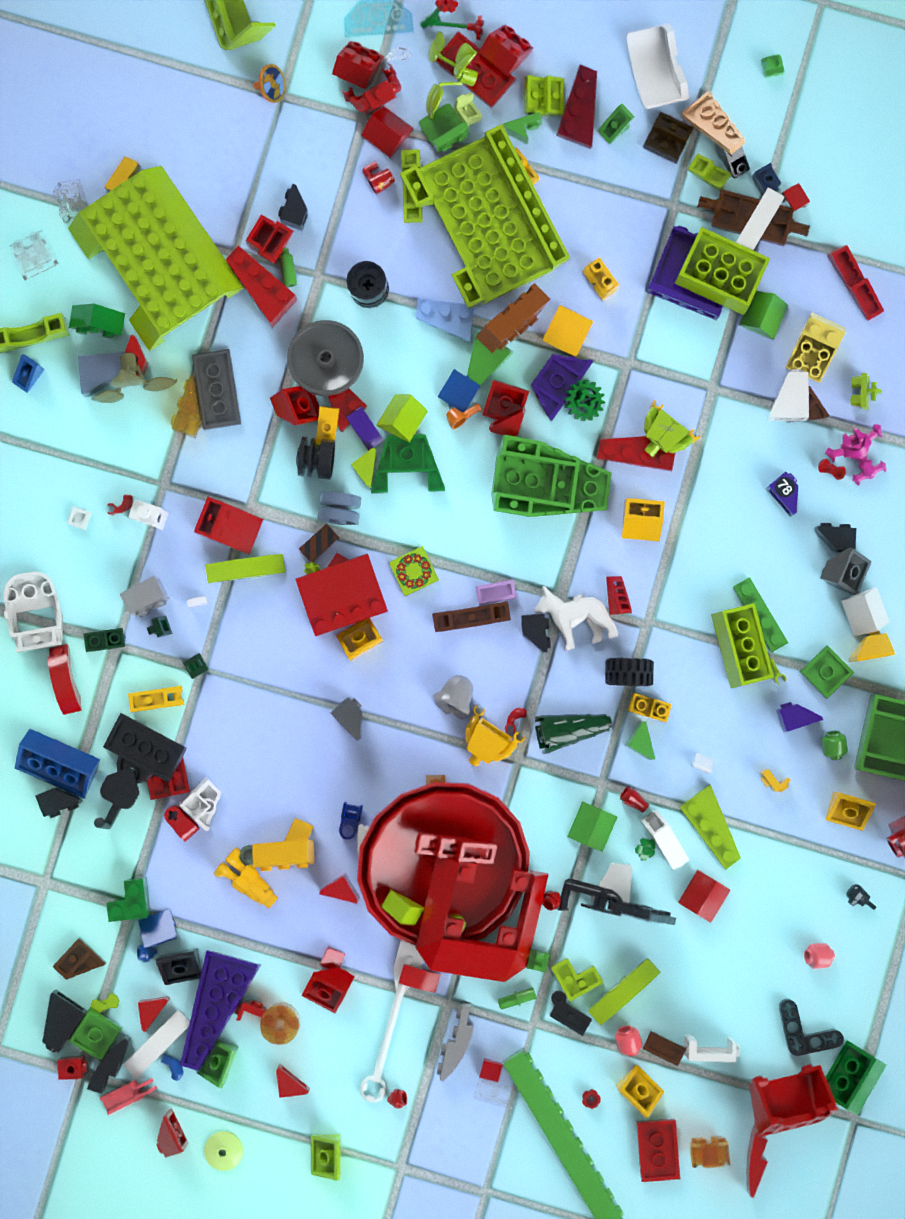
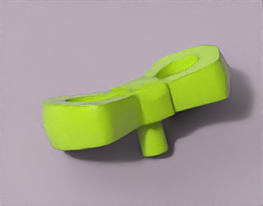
M110 993L107 999L102 1001L93 999L91 1008L101 1013L109 1008H118L120 1000L116 994Z

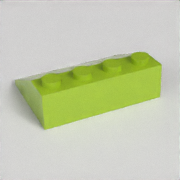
M701 227L675 284L744 315L750 306L771 258Z

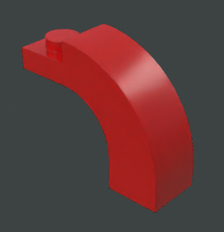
M68 644L49 648V657H47L53 691L62 714L66 715L82 711L81 696L73 678Z

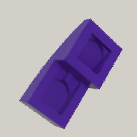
M362 407L346 416V419L368 451L384 441Z

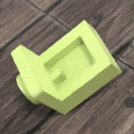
M472 92L460 95L456 99L454 110L462 123L466 121L468 126L482 120V114L472 102L474 97Z

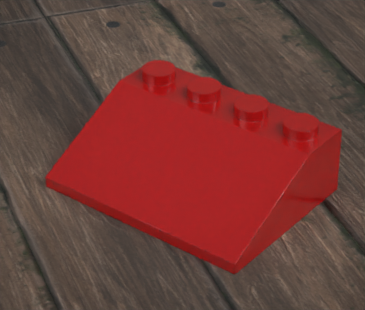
M368 553L295 578L315 637L388 612Z

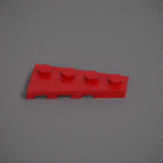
M645 436L600 439L597 459L672 472L675 453H664L659 449L654 457H651L644 451L651 442Z

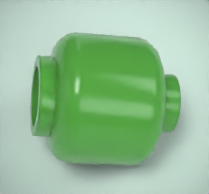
M828 731L821 738L823 755L830 757L831 760H840L848 752L846 736L841 734L840 731Z

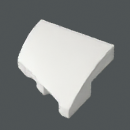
M205 777L179 803V806L207 832L222 792Z
M611 863L605 876L600 880L599 886L614 890L619 894L623 902L629 903L633 866L631 864Z

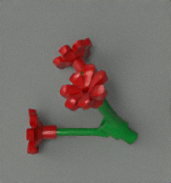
M436 0L435 5L437 8L425 17L424 21L420 22L423 29L433 27L434 25L436 27L465 28L467 31H474L476 40L479 41L481 35H483V28L481 27L484 26V20H482V15H478L475 23L441 22L438 15L441 11L443 13L447 11L453 13L456 11L455 8L458 7V2L454 0Z

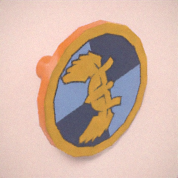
M274 64L265 65L259 74V81L253 84L254 89H260L262 96L268 102H280L286 90V82L282 70Z

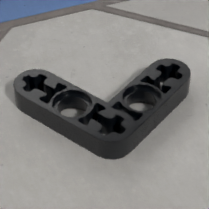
M784 999L780 1002L779 1013L786 1045L791 1054L801 1056L838 1048L843 1044L844 1036L836 1029L804 1035L796 1003L791 999ZM786 1003H789L790 1006H793V1008L790 1009L791 1016H796V1018H788L785 1020V1017H789L788 1012L786 1010H783V1008L786 1007ZM790 1022L797 1023V1030L793 1033L787 1030ZM834 1033L836 1036H839V1038L836 1039V1043H834L832 1040L826 1041L827 1045L825 1046V1040L822 1037L823 1035H825L826 1039L832 1038V1034ZM800 1035V1037H796L797 1043L801 1044V1047H798L799 1051L792 1048L795 1043L793 1038L789 1039V1036L795 1037ZM814 1037L820 1038L821 1041L820 1045L816 1048L810 1045V1041Z

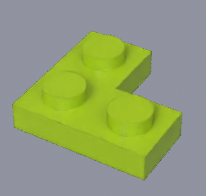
M568 957L551 966L570 1002L604 983L594 965L576 974Z

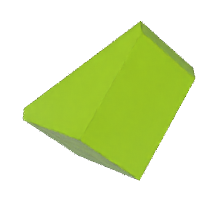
M376 448L370 449L351 464L357 475L367 488L370 489L373 483Z
M393 890L389 892L381 905L398 922L415 925L424 911L423 906Z

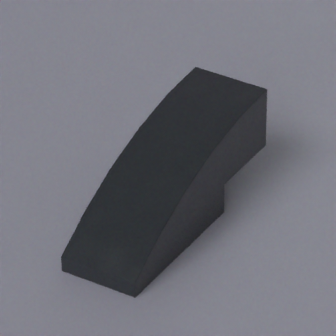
M130 1036L122 1039L103 1058L90 1079L87 1087L88 1090L102 1094L105 1091L109 1076L115 1078L119 1074L131 1038Z

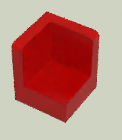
M800 183L793 185L781 194L784 196L782 202H788L793 211H797L802 207L806 208L811 202Z

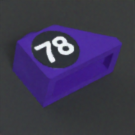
M784 472L766 487V490L791 517L797 513L799 486L793 474Z

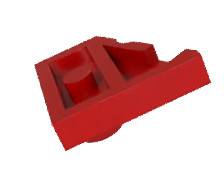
M350 389L337 395L328 396L331 407L339 408L338 427L341 432L350 425L346 419L347 415L359 407H362L364 410L367 408V405Z

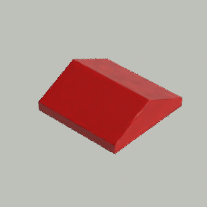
M493 379L482 415L498 420L525 407L529 390Z

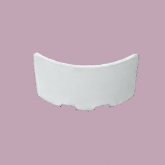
M662 24L627 33L626 40L631 67L644 108L650 109L689 99L688 82L681 65H678L677 59H675L678 56L675 32L671 24Z

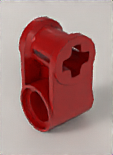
M177 805L169 807L164 813L166 822L184 842L200 829L197 823ZM170 810H171L172 812H174V811H177V812H178V814L176 815L177 818L174 817V818L172 819V818L170 817V815L172 814V813L170 812Z

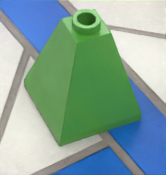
M475 336L467 375L471 380L482 385L514 351L505 347L501 351L498 349L491 353Z

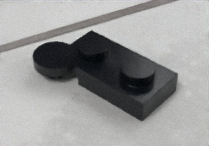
M557 990L553 992L551 1001L554 1007L549 1016L583 1036L593 1019L566 1003L567 998L563 991Z

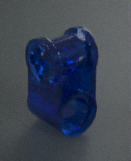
M344 801L339 834L343 839L350 840L356 836L363 805H350ZM346 825H350L353 828V834L349 837L343 834V828Z

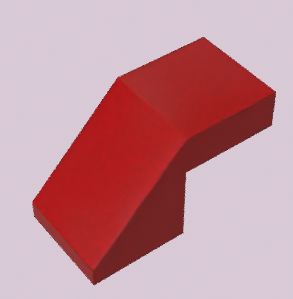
M131 335L125 353L135 354L138 360L136 364L140 366L144 376L149 363L138 339Z

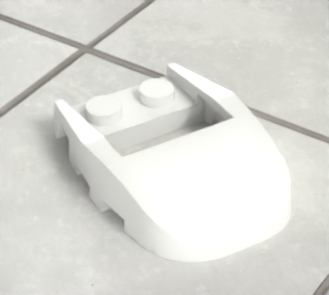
M34 571L17 574L10 578L4 589V616L8 623L10 637L14 638L17 647L15 652L20 653L63 645V614L55 585L50 577L42 572ZM54 607L56 626L19 632L16 613Z

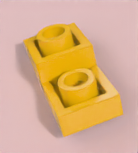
M632 693L627 711L667 723L672 704Z

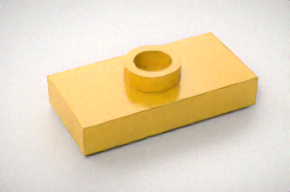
M320 406L316 434L317 445H320L322 439L336 440L339 408Z

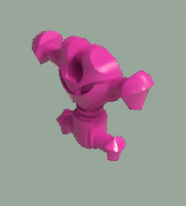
M873 424V430L868 434L854 428V434L848 436L845 433L842 435V444L839 449L827 448L825 451V455L832 462L835 461V457L839 456L858 460V468L862 472L853 475L852 481L857 486L860 485V481L873 479L882 470L884 472L887 471L885 462L880 460L879 464L873 466L872 460L867 457L870 445L873 444L871 441L877 436L883 437L881 425Z

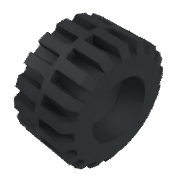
M641 658L606 659V684L616 686L653 685V660Z

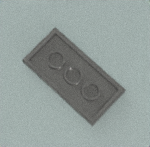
M230 349L192 355L203 430L241 425Z

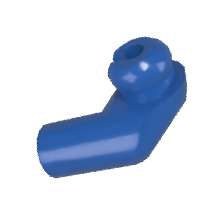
M164 1053L160 1063L170 1066L171 1078L178 1081L183 1076L184 1070L180 1066L181 1061Z

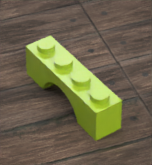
M62 313L42 317L40 321L27 326L0 328V354L70 336L66 317Z

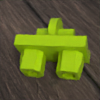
M861 373V376L851 377V388L861 389V395H851L850 405L861 407L862 410H869V395H871V401H876V396L882 394V389L877 388V382H871V388H869L870 376H868V373Z

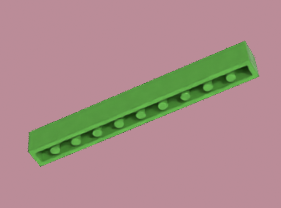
M522 1048L504 1059L503 1064L593 1217L595 1219H623L622 1216L625 1214L619 1204L617 1206L614 1204L612 1199L615 1197L609 1187H604L602 1182L605 1180L599 1170L595 1172L592 1167L595 1164L589 1153L585 1155L582 1150L585 1147L579 1136L575 1138L572 1133L574 1127L569 1119L565 1121L562 1114L564 1111L559 1102L555 1104L552 1097L554 1094L549 1085L544 1086L542 1082L544 1077L539 1068L535 1070L531 1064L534 1060L530 1053H525Z

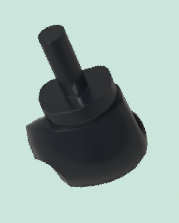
M853 884L846 892L850 905L855 906L859 904L864 906L866 904L873 910L877 908V906L869 901L870 895L859 884Z

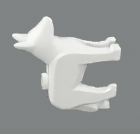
M545 586L542 587L544 595L534 608V612H549L555 626L564 637L565 651L575 648L572 628L583 622L584 619L593 630L592 644L602 641L603 628L607 629L609 639L619 636L616 625L609 617L602 601L594 597L585 598L583 594L573 597L574 601L564 603Z

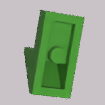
M622 103L597 131L608 144H611L630 128L629 124L635 116Z
M540 112L506 122L503 124V127L509 136L528 144L529 138L526 130L532 131L537 129L541 125L542 117Z

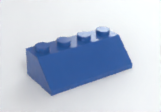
M29 729L19 743L14 769L85 799L97 773L100 759L43 735L40 732Z

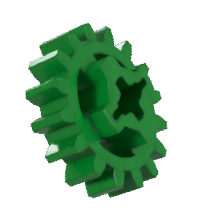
M581 380L576 381L577 385L571 384L572 390H566L569 396L564 398L565 401H568V404L564 407L570 408L568 414H574L573 419L580 418V421H586V418L588 421H591L593 416L599 417L598 411L604 410L601 404L606 403V401L601 400V397L605 396V393H599L601 386L595 388L596 382L589 384V380H584L583 382ZM585 398H590L589 400H587V401L584 402V403H579V402H581L582 400H584Z

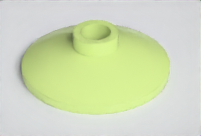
M219 1131L207 1140L204 1147V1156L212 1168L219 1171L231 1170L242 1159L243 1145L235 1134L228 1131ZM221 1149L226 1151L225 1156L220 1155L219 1151Z

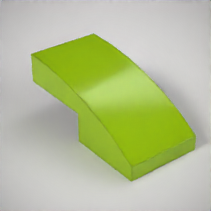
M698 153L688 167L689 172L719 191L724 188L731 176L730 172L714 165V161Z

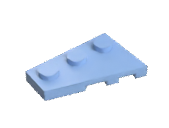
M418 299L417 320L439 328L470 344L474 308L468 309L466 304Z

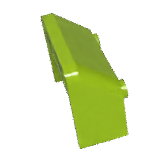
M204 0L219 45L223 50H233L260 41L276 27L275 22L261 23L253 21L251 23L244 0Z

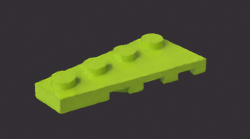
M709 784L679 808L726 870L739 861L741 856L711 784Z

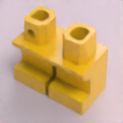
M600 257L584 267L583 275L591 286L594 285L593 289L602 301L618 291V282Z

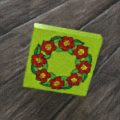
M423 546L388 562L405 597L439 581Z

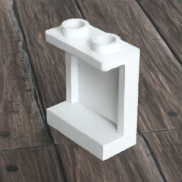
M684 1035V1047H686L684 1055L688 1061L736 1062V1057L740 1055V1047L731 1036H727V1047L720 1048L697 1047V1040L693 1035Z

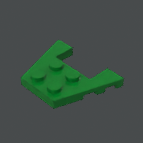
M426 434L414 435L410 443L395 435H387L371 488V494L388 493V473L419 472L428 473V492H445V485Z

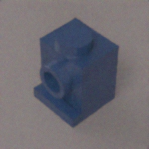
M771 163L755 171L751 177L762 196L768 187L777 192L781 185V181L773 170ZM769 177L771 182H767L765 178Z

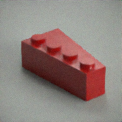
M238 245L226 258V261L273 328L297 301V297Z

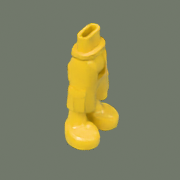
M235 847L226 857L225 861L236 868L240 875L235 874L224 861L212 874L215 877L228 878L232 881L231 886L239 893L245 894L259 905L263 904L269 909L277 901L278 897L273 893V889L270 890V886L260 876L258 870L251 864L245 866L239 858L241 851L238 847Z

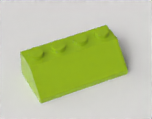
M755 603L711 614L730 689L774 678Z

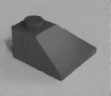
M849 547L826 562L820 579L831 586L856 595L862 587L872 561Z
M348 697L330 713L356 741H359L362 738V710L360 709L362 705L355 698L351 700Z

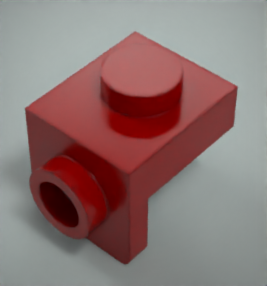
M245 999L242 1004L239 1003L235 1014L238 1016L236 1020L240 1022L244 1011L262 1018L266 1007H263V1003L253 1000L251 1002Z

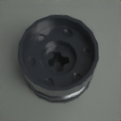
M362 261L352 266L346 279L347 288L356 304L363 308L371 309L385 302L389 294V284L381 266L375 262ZM368 285H372V287H370V290H366V288H368Z
M302 437L296 457L298 476L303 477L305 468H307V477H311L313 470L316 469L319 479L331 480L335 458V440L322 439L320 447H316L315 438H311L310 446H308V437Z

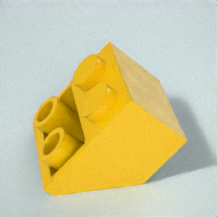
M626 498L624 500L621 538L660 542L665 501Z

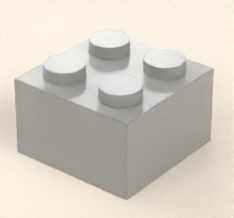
M155 576L120 593L130 615L139 616L140 618L150 613L149 610L156 607L159 609L167 604L166 601L170 599L161 580Z

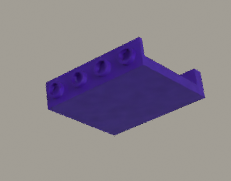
M674 226L647 293L717 321L722 311V305L675 284L698 233H691L683 226Z

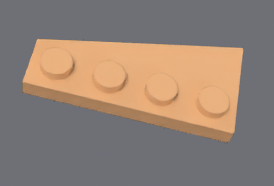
M710 90L681 112L682 118L729 154L734 153L745 144L743 135L735 124L730 121L729 116L722 110Z

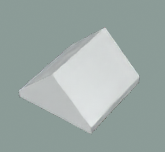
M877 587L841 600L853 636L876 632L890 623Z

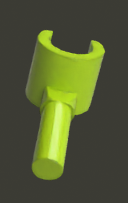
M771 658L770 663L774 672L773 681L780 685L777 680L778 677L782 676L784 682L787 681V678L779 672L773 658Z

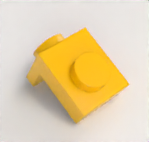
M765 768L760 772L762 776L760 778L761 782L766 788L770 787L773 792L779 791L781 793L789 787L790 778L786 777L778 782L769 769Z

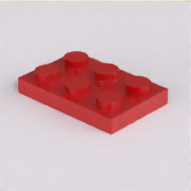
M676 1120L636 1121L641 1182L680 1180Z

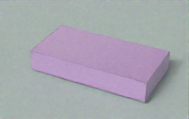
M513 579L476 586L479 605L517 598Z

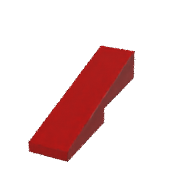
M842 245L827 254V257L866 320L869 321L884 312L885 310L868 278H865L848 245Z

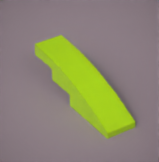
M283 554L205 564L208 584L286 573Z
M649 958L645 959L620 979L619 983L591 1006L588 1012L602 1025L650 984L661 971Z

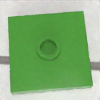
M828 645L799 671L825 699H828L854 673Z
M90 1007L68 1042L97 1060L102 1061L123 1027Z

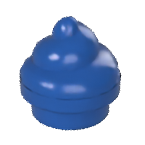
M143 943L137 946L138 961H143V963L149 962L158 953L153 947L145 950Z

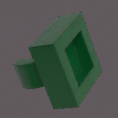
M167 616L151 619L153 625L147 627L148 634H156L157 638L173 634Z
M200 653L182 662L191 679L209 670Z

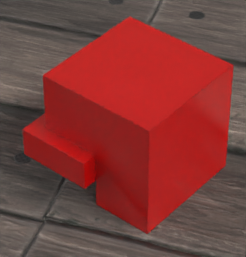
M261 214L246 238L248 248L258 253L259 256L275 264L294 231L278 221L275 223Z

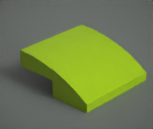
M532 75L525 76L524 114L531 115L540 112L541 116H562L564 112V78L549 75L544 78Z

